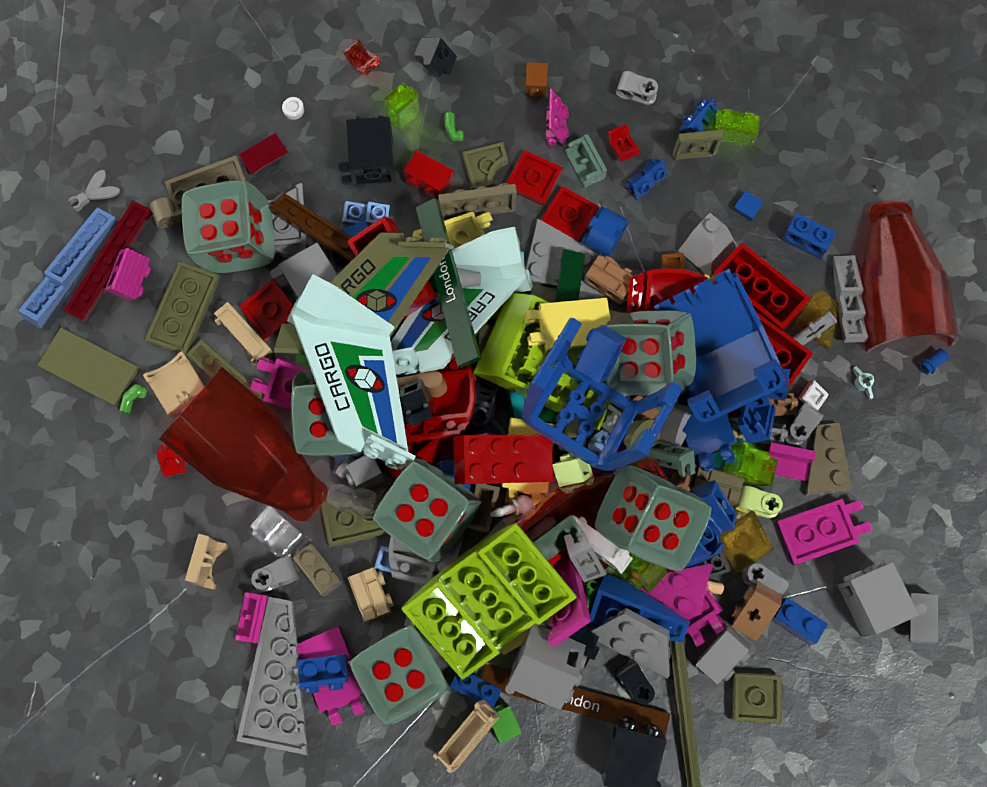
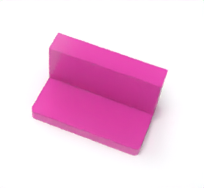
M771 442L766 447L762 472L764 474L806 482L809 478L810 464L816 458V451Z

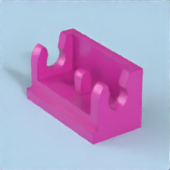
M245 592L235 640L258 644L268 596Z

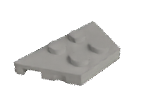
M299 183L295 185L296 188L286 194L304 205L303 184ZM283 193L277 195L276 198L273 199V200H268L269 207H270ZM271 212L274 232V253L289 259L306 249V234Z
M627 608L618 612L616 616L605 619L603 624L597 627H590L589 632L599 636L598 642L630 659H634L635 662L668 679L671 672L669 665V630Z

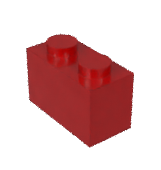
M416 150L403 170L404 180L408 185L414 188H421L432 198H439L438 195L445 194L454 181V170Z

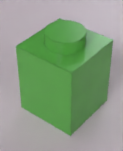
M501 704L493 708L501 716L492 726L500 744L522 733L510 706L505 708Z

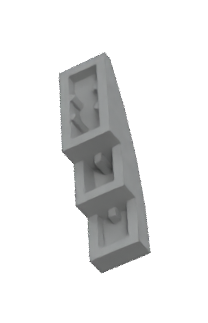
M855 255L833 256L835 294L844 343L866 342L868 338L864 322L866 312L861 296L863 286Z

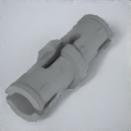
M828 311L813 323L810 321L806 328L792 336V338L805 345L813 338H819L821 333L833 324H836L837 320Z

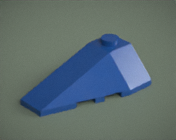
M608 574L604 576L590 614L591 621L587 625L597 627L603 624L605 619L616 616L618 612L627 608L669 630L670 641L683 642L690 623L689 620L632 584Z

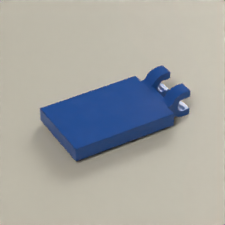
M690 391L680 395L677 404L688 406L687 400L692 398ZM692 412L683 428V432L687 435L688 447L694 449V460H699L701 468H704L705 472L715 469L710 454L720 451L722 459L726 460L727 464L736 461L731 445L736 444L737 441L728 415H723L713 421L701 422L697 420Z

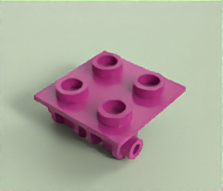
M550 89V104L547 107L546 141L548 145L553 146L556 145V142H560L566 147V138L569 136L566 119L569 118V111L567 106L562 103L561 98L556 95L553 89Z

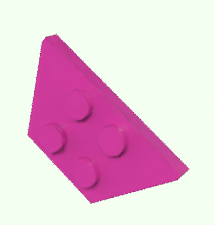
M713 564L626 582L684 618L699 616L703 613L704 599L708 591V581Z

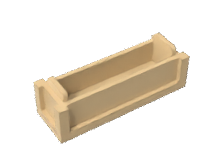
M228 302L214 313L217 317L215 323L218 326L222 323L251 355L252 359L250 361L253 365L258 363L262 357L271 359L275 356L268 345Z
M484 699L474 705L475 709L443 748L433 755L435 759H439L447 767L449 773L459 768L501 717Z

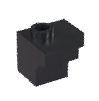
M441 37L421 38L414 54L415 58L434 77H441L442 73L450 74L457 58L456 54Z
M423 380L400 389L399 398L403 404L401 409L404 424L409 423L410 426L433 418L434 403Z

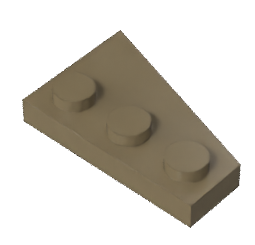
M840 423L817 425L814 430L812 451H816V458L810 464L805 496L851 490L852 486Z

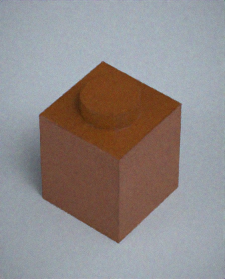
M527 62L525 96L533 98L546 96L548 63Z

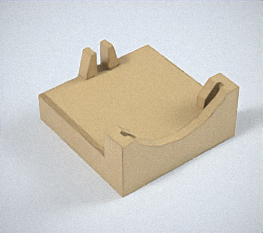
M182 351L166 365L143 374L169 416L209 393Z
M198 534L185 581L196 586L216 590L217 585L212 576L213 564L216 558L223 551L227 550L228 544L217 542L209 536Z

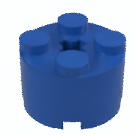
M601 206L597 215L592 218L588 226L590 231L585 234L581 244L604 257H610L616 248V244L622 238L629 220Z
M711 516L691 560L686 565L688 568L699 566L721 553L724 548V541L720 542L719 537L722 535L721 529Z

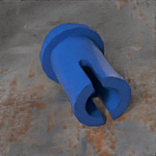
M939 348L930 357L921 360L920 369L927 375L935 373L936 368L949 360V354L944 349Z

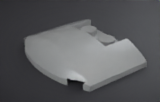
M466 529L450 551L438 562H429L427 559L413 553L393 537H390L389 563L392 577L424 586L458 558Z

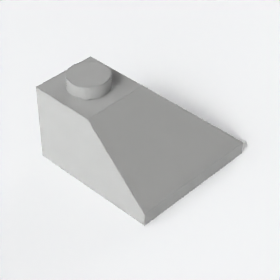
M709 213L693 230L678 250V253H684V258L704 275H709L711 279L713 272L738 246L727 226Z

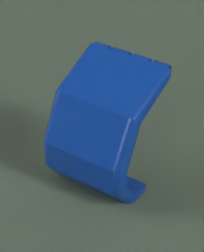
M730 269L715 275L714 277L717 280L715 283L709 278L693 286L696 291L694 293L687 289L673 296L674 303L667 299L654 305L656 311H683L691 314L695 333L696 371L693 382L688 386L692 398L688 399L687 402L694 416L701 422L713 421L780 390L785 386L787 380L766 331L737 273L732 274Z

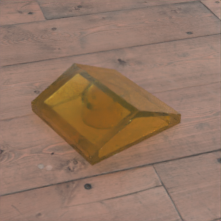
M753 510L737 520L733 530L722 532V535L719 536L720 542L724 541V548L722 550L724 558L736 574L774 549Z

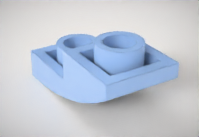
M345 201L342 224L354 225L366 220L368 226H370L383 216L388 218L390 205L369 201L367 205Z

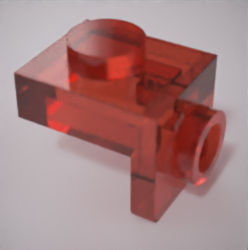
M358 39L343 52L351 68L365 76L381 63L379 57L366 50Z

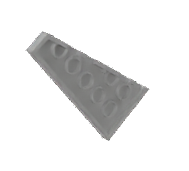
M537 219L526 270H529L532 283L557 289L562 251L565 249L585 253L580 294L612 300L584 282L586 273L600 254ZM616 263V265L620 268H624L623 266ZM628 296L626 297L623 303L627 304Z
M268 597L236 741L308 755L302 690L298 689V683H300L298 670L299 653L293 601Z

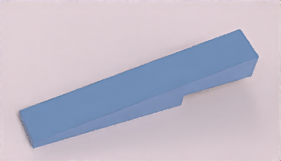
M98 207L94 210L45 270L44 274L46 277L18 310L23 319L40 329L43 327L115 223L116 218Z

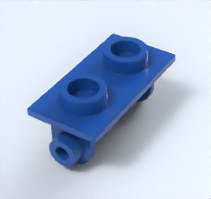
M715 98L701 100L695 106L696 111L683 119V125L678 131L686 130L687 133L702 132L706 126L701 121L703 120L708 125L718 115L719 107L716 104H712Z
M657 158L650 160L641 169V173L644 176L637 172L632 178L627 180L625 188L629 192L634 191L636 200L647 194L655 184L663 180L668 174L664 159L661 161Z
M456 674L450 685L454 692L458 691L476 702L484 699L492 708L502 691L473 674H470L463 680Z

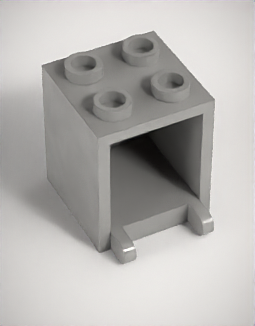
M318 243L278 264V267L270 273L273 279L283 276L276 282L282 289L289 286L296 299L301 297L312 274L329 283L337 276Z
M884 561L871 565L843 577L844 583L837 585L862 637L876 635L927 611V607L924 604L914 605L893 562L885 565Z
M534 624L530 627L516 655L505 691L508 694H513L517 691L561 710L565 701L570 702L574 693L573 686L578 687L581 682L583 673L580 670L583 669L587 656L584 655L586 645L567 638L553 647L548 643V635L552 634V631Z

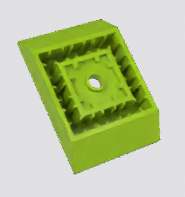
M512 293L503 304L481 354V360L478 361L473 374L526 398L530 383L549 351H545L544 345L528 346L527 337L530 336V333L541 332L539 322L525 324L524 314H526L527 310H539L538 306L540 304L550 302L535 295ZM585 347L572 348L568 351L567 356L569 360L576 366L579 362L577 357ZM564 372L544 406L559 413L565 408L568 395L577 388L580 382ZM587 388L584 393L585 399L580 406H585L588 409L592 403L596 402L599 395ZM608 400L604 405V414L594 424V429L598 431L611 403Z

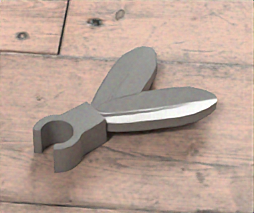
M99 170L94 174L85 193L82 192L77 196L69 198L68 202L70 205H73L74 202H79L78 205L73 206L75 212L80 211L83 206L90 202L89 200L108 199L120 193V189L117 187H102L106 179L105 170Z

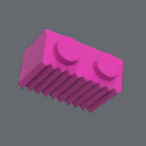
M129 248L120 250L105 291L128 301L139 298L144 289V286L141 285L142 281L149 275L151 270L149 265L151 259Z

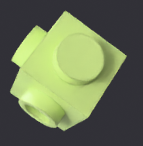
M571 453L559 456L560 460L552 464L553 476L557 480L559 487L581 483L593 476L591 466Z

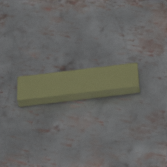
M202 339L186 354L187 358L251 414L264 401L265 394L251 390L252 383Z

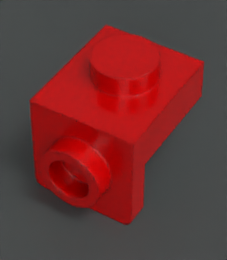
M627 124L608 131L609 148L620 162L640 154L639 147L630 137Z
M169 439L159 445L157 456L163 477L187 472L182 452V440L175 441V439Z

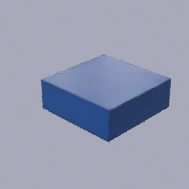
M745 190L733 210L752 221L762 206L763 201Z

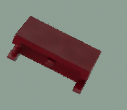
M274 133L240 153L239 158L250 176H253L256 172L281 157L287 156L289 152L278 135Z

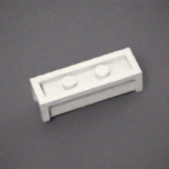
M573 515L587 536L589 545L592 546L597 557L622 574L633 560L629 556L630 552L617 547L598 531L587 525L584 517L581 516L578 519ZM580 537L574 542L579 543L582 538Z

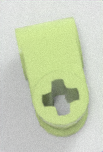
M744 485L742 486L739 502L735 509L747 514L774 518L781 511L783 502L776 494ZM768 502L772 503L773 510H769Z

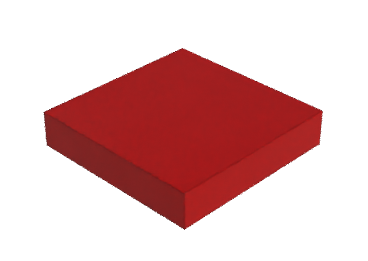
M524 150L507 184H515L516 194L544 206L562 173L563 167Z
M562 186L541 218V221L579 242L600 206Z
M272 278L243 302L239 308L262 338L268 341L280 331L282 324L290 323L287 319L294 303L276 280Z

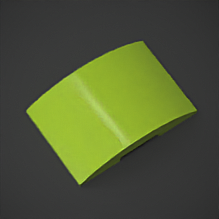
M514 523L492 534L459 556L416 592L401 609L463 680L498 655L503 646L535 623L540 625L576 599L577 595L520 526Z

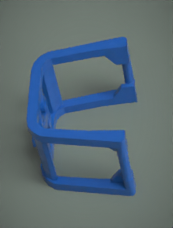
M569 318L530 383L521 413L523 420L536 432L585 463L601 470L611 471L646 458L682 391V387L672 381L659 391L637 401L629 399L605 383H597L575 370L576 365L569 360L567 354L582 323L574 318ZM565 372L580 383L568 395L567 404L557 414V423L552 427L541 420L538 415ZM587 388L599 395L596 402L592 403L588 409L585 406H580L585 399L584 393ZM608 400L624 411L601 453L597 455L582 446V444L594 432V424L604 414V405ZM662 406L650 430L645 429L642 431L631 447L615 454L636 414H642ZM573 419L582 421L576 429L577 436L574 440L562 433L565 426Z

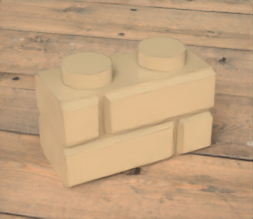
M375 567L348 577L365 623L392 613L390 608L394 604L390 593H384L382 585H385L386 582L381 571L377 572Z

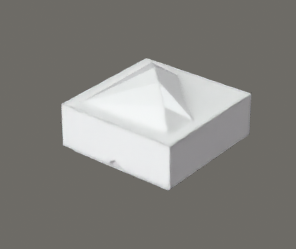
M810 380L798 398L803 403L806 402L816 410H819L829 394L815 380Z

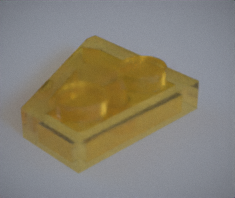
M821 290L793 325L803 330L810 321L813 323L828 311L836 319L839 303ZM835 324L823 331L819 338H813L814 341L827 351L832 346Z

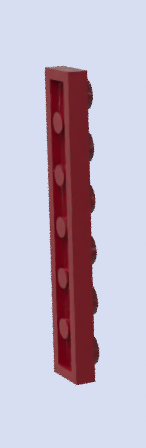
M133 200L131 201L63 310L66 314L84 323L87 321L105 292L119 251L125 248L131 250L152 216L150 208Z

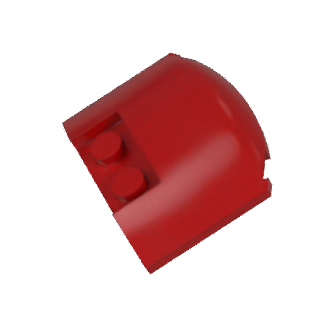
M678 268L653 269L645 271L636 277L633 276L629 278L626 313L656 311L654 305L667 299L674 303L673 296L687 289L694 293L696 291L693 286L709 278L694 271Z
M454 356L443 369L433 370L442 374L447 384V391L440 397H431L434 403L433 418L413 426L406 423L405 434L407 442L462 435L471 419L476 399L475 378L469 365L463 368L458 367Z

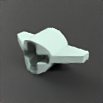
M857 366L854 367L853 371L857 377L855 387L860 391H865L869 400L874 398L871 389L874 383V376L869 373H863Z

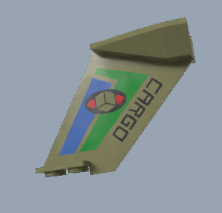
M380 233L330 283L393 325L394 329L390 333L391 337L449 249H454V245L447 243V239L429 238V242H424L425 239L418 237H406V242H404V233ZM294 324L281 325L274 353L305 354Z

